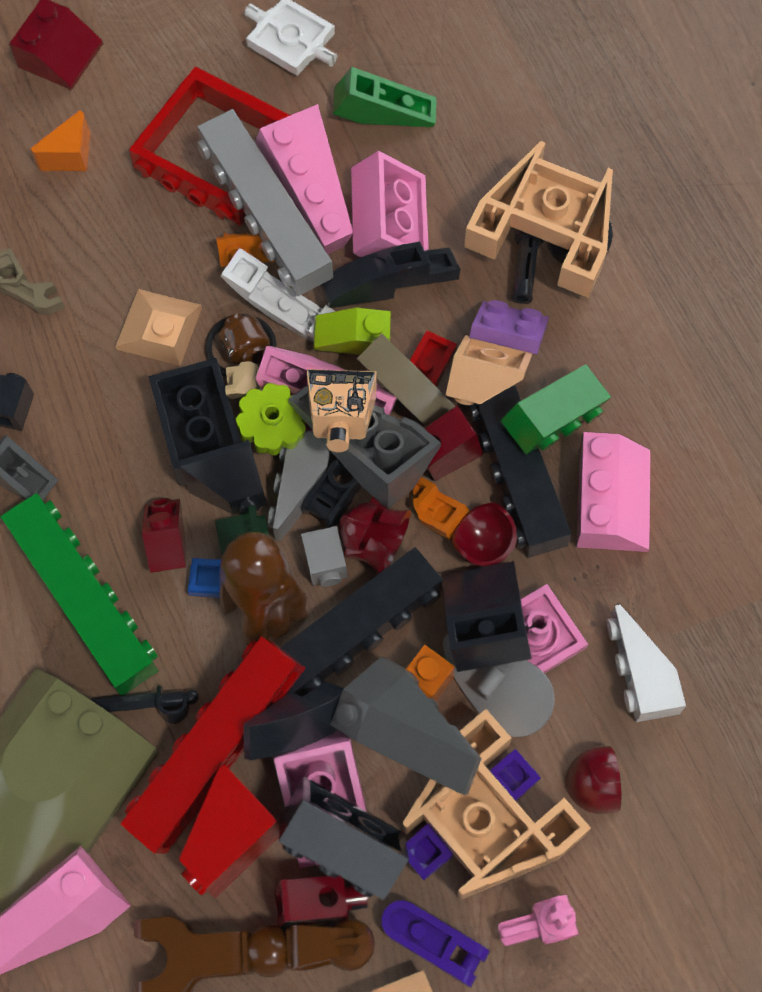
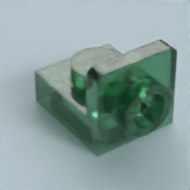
M255 505L248 506V514L215 520L222 556L228 545L242 534L261 532L269 536L265 515L258 516Z

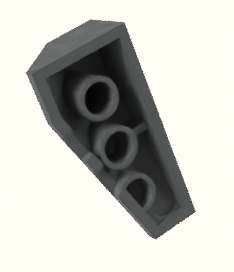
M307 385L289 398V404L313 430ZM374 405L366 437L361 440L349 439V448L344 452H331L366 491L385 507L390 508L416 486L441 447V442L415 421L406 417L402 420L386 414L384 408ZM320 438L327 446V438Z
M380 657L343 689L330 723L331 726L354 741L462 795H468L482 758L457 727L450 725L437 710L439 705L433 698L427 697L417 685L419 683L418 679L412 672L386 657Z

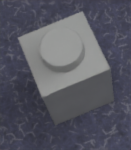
M337 526L301 534L312 585L320 584L322 587H329L339 584L342 581L341 579L348 578Z

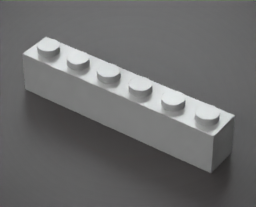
M231 109L197 126L200 140L196 143L202 157L205 160L210 158L214 164L212 169L218 182L221 185L226 183L230 189L228 194L232 204L237 210L242 208L246 215L244 219L253 236L256 234L260 236L263 241L261 243L262 250L270 262L275 260L279 266L277 271L285 287L291 286L296 295L300 296L333 279L332 260L234 110Z

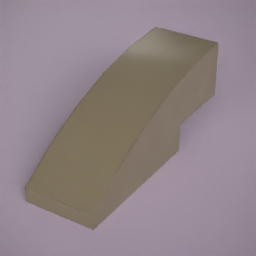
M382 333L357 358L369 371H377V379L425 427L456 407Z

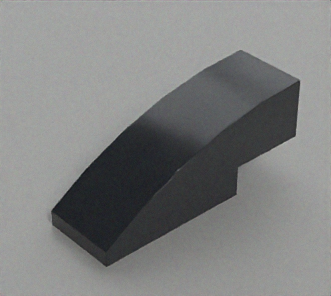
M324 682L303 697L289 693L244 723V759L252 761L293 751L317 742L338 731L330 723L344 688Z

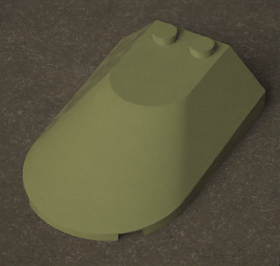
M35 668L0 717V913L80 845L87 853L91 851L159 753L155 746L117 717L58 678Z

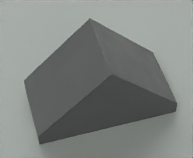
M4 436L0 441V485L24 501L36 493L44 500L58 482V479L12 439Z

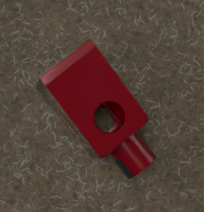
M339 875L337 878L324 876L280 880L274 890L277 925L285 930L293 925L319 926L335 924L337 921L347 917V911L367 909L368 906L367 896L362 895L352 886H345L344 878ZM319 895L328 897L331 906H323L319 901Z

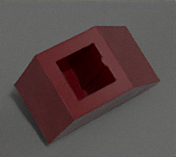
M159 498L153 500L150 504H145L142 538L150 573L186 567L187 549L180 499Z

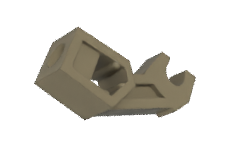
M11 248L0 252V290L3 295H9L40 314H52L65 308L60 296L47 299L51 294L57 293L53 281L31 284L28 282ZM17 274V277L15 279H6L10 276Z

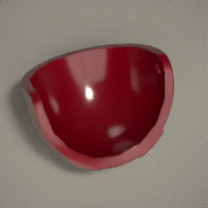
M485 503L477 506L468 512L456 526L452 537L453 546L465 559L473 564L480 566L499 564L515 548L517 536L514 520L497 503Z
M598 746L584 751L568 768L566 774L567 791L571 799L583 810L595 814H608L619 812L621 809L622 788L616 754L611 746Z

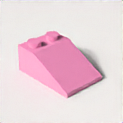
M336 731L317 742L299 749L274 756V763L285 806L304 776L367 811L351 738L341 731ZM305 856L302 859L298 858L300 869L317 865L316 862Z

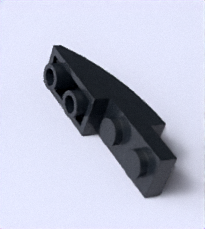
M419 241L386 248L354 260L333 271V279L321 284L320 287L329 308L394 299L396 288L459 280L461 269L450 247L424 251Z

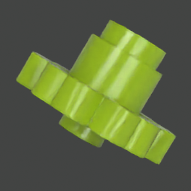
M268 383L262 391L250 389L246 396L239 401L240 414L236 417L237 430L240 432L242 441L249 440L250 443L254 442V448L258 453L277 455L281 451L282 446L287 449H294L299 441L305 437L306 428L304 424L306 422L289 404V398L292 396H290L288 386Z

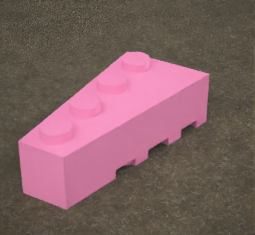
M318 104L260 128L255 144L326 253L330 254L345 247L353 234Z

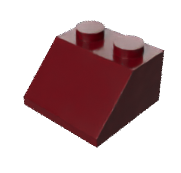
M40 0L9 45L18 68L72 90L102 47L103 41L69 8L50 0Z

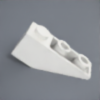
M615 605L610 616L611 618L607 619V630L610 640H616L619 654H615V662L619 676L625 675L628 687L627 690H624L627 711L634 712L636 722L679 715L686 707L677 669L621 605Z

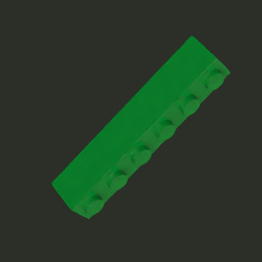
M38 493L0 516L121 696H124L159 672L153 663L158 658V655L147 639L141 643L138 641L133 633L139 629L127 610L120 614L114 606V603L119 601L118 597L108 582L102 586L95 578V575L100 572L88 554L82 558L75 549L81 543L70 527L62 530L57 522L62 516L51 500L44 503Z

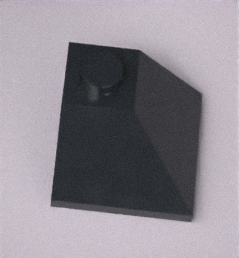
M249 440L178 460L190 494L232 515L238 513L242 515L257 512L261 506L267 505Z

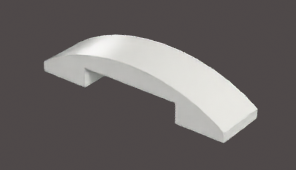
M239 248L222 272L221 277L238 294L265 315L295 334L314 343L315 316L336 311L327 305L322 309L304 296H297L292 288H286L283 282L266 272L268 266Z

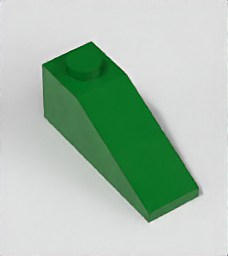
M351 67L334 87L333 114L360 124L433 127L436 124L437 97Z

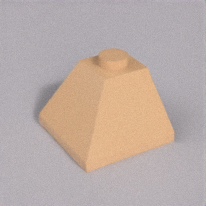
M138 289L115 347L120 351L181 366L202 306Z
M465 335L454 355L445 396L453 397L456 402L464 405L482 404L522 381L533 353L472 339Z

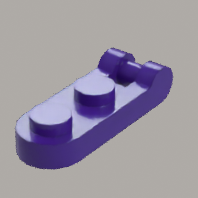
M404 900L395 901L389 904L383 912L382 928L391 940L449 974L462 984L470 988L472 987L476 979L474 973L480 961L485 963L490 953L488 949L410 902ZM456 946L466 952L460 965L450 960Z

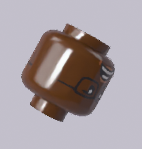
M235 314L230 316L224 322L225 326L219 334V341L229 359L235 364L247 361L255 364L262 361L266 346L270 344V340L261 323L255 316Z

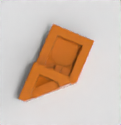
M423 477L419 479L413 488V504L421 524L450 540L458 523L470 512L468 507L439 492L435 483Z

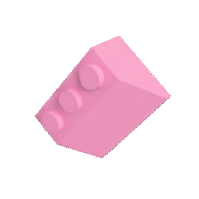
M380 151L375 152L351 167L353 254L364 257L386 248L419 241L424 251L429 250L425 175Z
M583 432L579 447L576 547L648 552L650 532V450L620 434Z

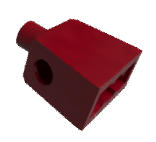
M458 406L424 428L441 442V447L425 470H428L434 481L483 456L477 434Z

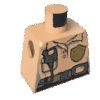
M307 369L308 397L313 435L316 438H327V448L329 450L344 452L349 448V439L361 440L366 437L376 401L377 371Z

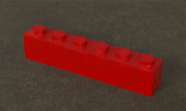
M261 636L258 641L254 640L246 647L242 654L243 661L235 672H229L222 679L218 687L220 692L212 702H207L201 707L195 717L196 724L189 733L182 734L176 740L172 747L174 753L165 765H159L152 772L148 779L150 785L144 793L136 796L126 807V817L120 825L152 853L167 854L201 809L218 769L223 764L231 769L243 753L244 723L285 697L306 669L272 641Z

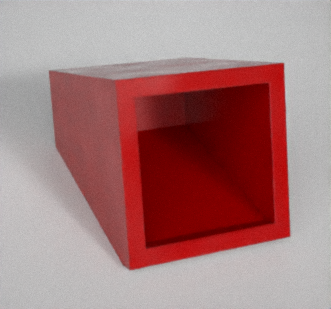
M225 764L218 769L179 858V861L186 867L181 873L183 878L201 896L208 892L215 899L279 838L278 821Z

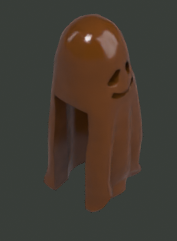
M248 532L240 535L228 545L221 557L219 571L220 601L218 604L225 615L237 607L242 610L244 614L242 630L247 646L254 640L258 641L261 636L268 640L269 638L281 637L289 631L292 622L307 617L306 595L297 584L283 552L269 536L261 532Z

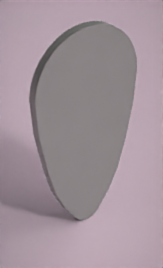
M446 635L443 640L445 658L455 666L450 651L449 638ZM524 660L457 672L455 667L454 678L476 710L481 713L487 709L511 737L532 735L543 728L549 721L555 704L553 686L547 675L530 661Z

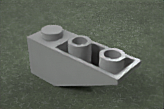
M306 431L305 437L299 441L294 449H287L282 446L280 451V462H284L282 474L277 473L275 477L274 494L278 495L277 506L270 507L268 527L273 528L275 540L281 541L302 515L301 506L305 497L318 483L332 462L333 453L320 438H316L313 435V432Z

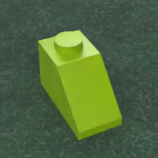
M356 307L316 315L313 350L361 355L381 333L390 341L391 311Z

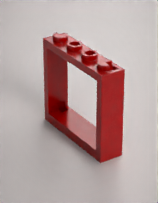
M195 66L130 147L129 153L133 167L140 171L143 177H151L159 181L168 191H177L185 195L196 206H205L214 211L222 220L227 218L241 226L245 221L244 217L246 215L242 208L237 210L234 207L227 192L154 154V152L197 97L225 112L233 109L240 120L259 130L291 115Z

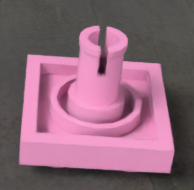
M548 584L521 599L532 658L528 661L544 673L549 672L587 648L588 643Z

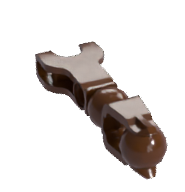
M171 916L137 920L133 924L134 937L145 942H160L165 947L168 959L164 971L158 977L147 981H139L135 985L134 992H193L196 985L203 979L254 974V972L262 977L272 978L283 974L288 969L292 971H308L329 965H334L341 970L353 971L362 968L369 962L374 953L375 940L373 932L367 924L354 918L339 920L330 928L293 925L285 930L278 925H266L259 927L253 933L249 931L208 934H196L188 924Z

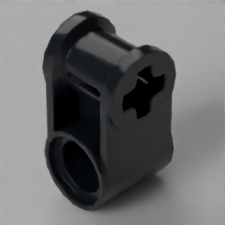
M336 459L330 464L318 483L309 491L302 503L301 511L306 514L311 512L326 522V527L328 528L337 526L340 518L346 513L347 508L359 493L361 485L354 477L346 484L336 481L337 477L341 474H351Z

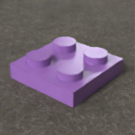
M483 301L472 324L469 338L538 354L549 317L531 308L519 310L509 307L508 304L502 301Z

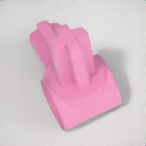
M567 895L535 903L534 907H532V914L498 924L500 939L504 946H510L538 937L542 943L551 944L579 935L575 923V912L569 903Z

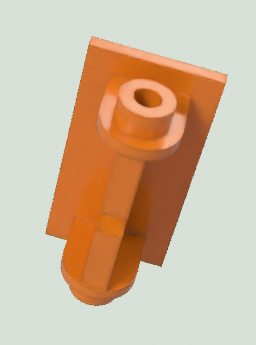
M224 233L223 237L216 238L221 267H226L239 248L262 263L270 262L262 250L261 243L263 241L258 234L253 236L252 234L248 235V233L231 235Z

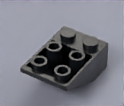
M514 561L442 574L449 645L457 672L532 659Z

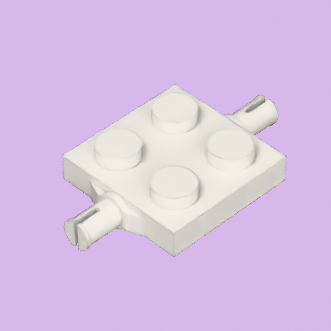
M281 0L275 7L266 12L255 7L253 4H249V7H246L245 16L257 22L256 28L246 38L247 46L296 76L301 73L310 61L316 58L330 67L333 66V63L335 64L337 54L324 48L325 44L335 34L334 25L292 0Z

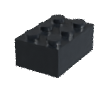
M217 358L148 376L172 466L180 486L185 485L186 481L178 460L241 442L230 402L226 395Z
M304 776L280 815L278 842L282 843V848L287 853L299 859H302L303 856L316 862L317 867L330 877L337 878L339 875L352 882V887L364 896L372 897L374 894L385 900L409 860L404 832Z

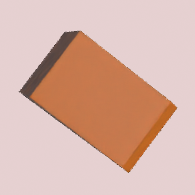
M81 110L30 148L36 165L41 171H87L91 132L85 115Z

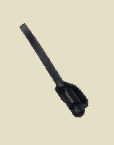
M157 686V692L89 700L108 712L157 707L164 721L169 724H177L186 718L189 712V704H195L199 699V694L195 690H188L186 693L184 690L163 692L162 686ZM181 706L175 711L164 710V707Z

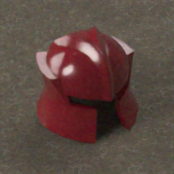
M372 497L370 502L361 503L350 512L344 513L339 520L342 544L346 549L344 557L365 561L378 574L389 567L403 541L410 521L411 511L389 509Z

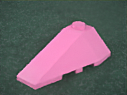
M81 845L0 913V974L100 933L131 906L129 901Z

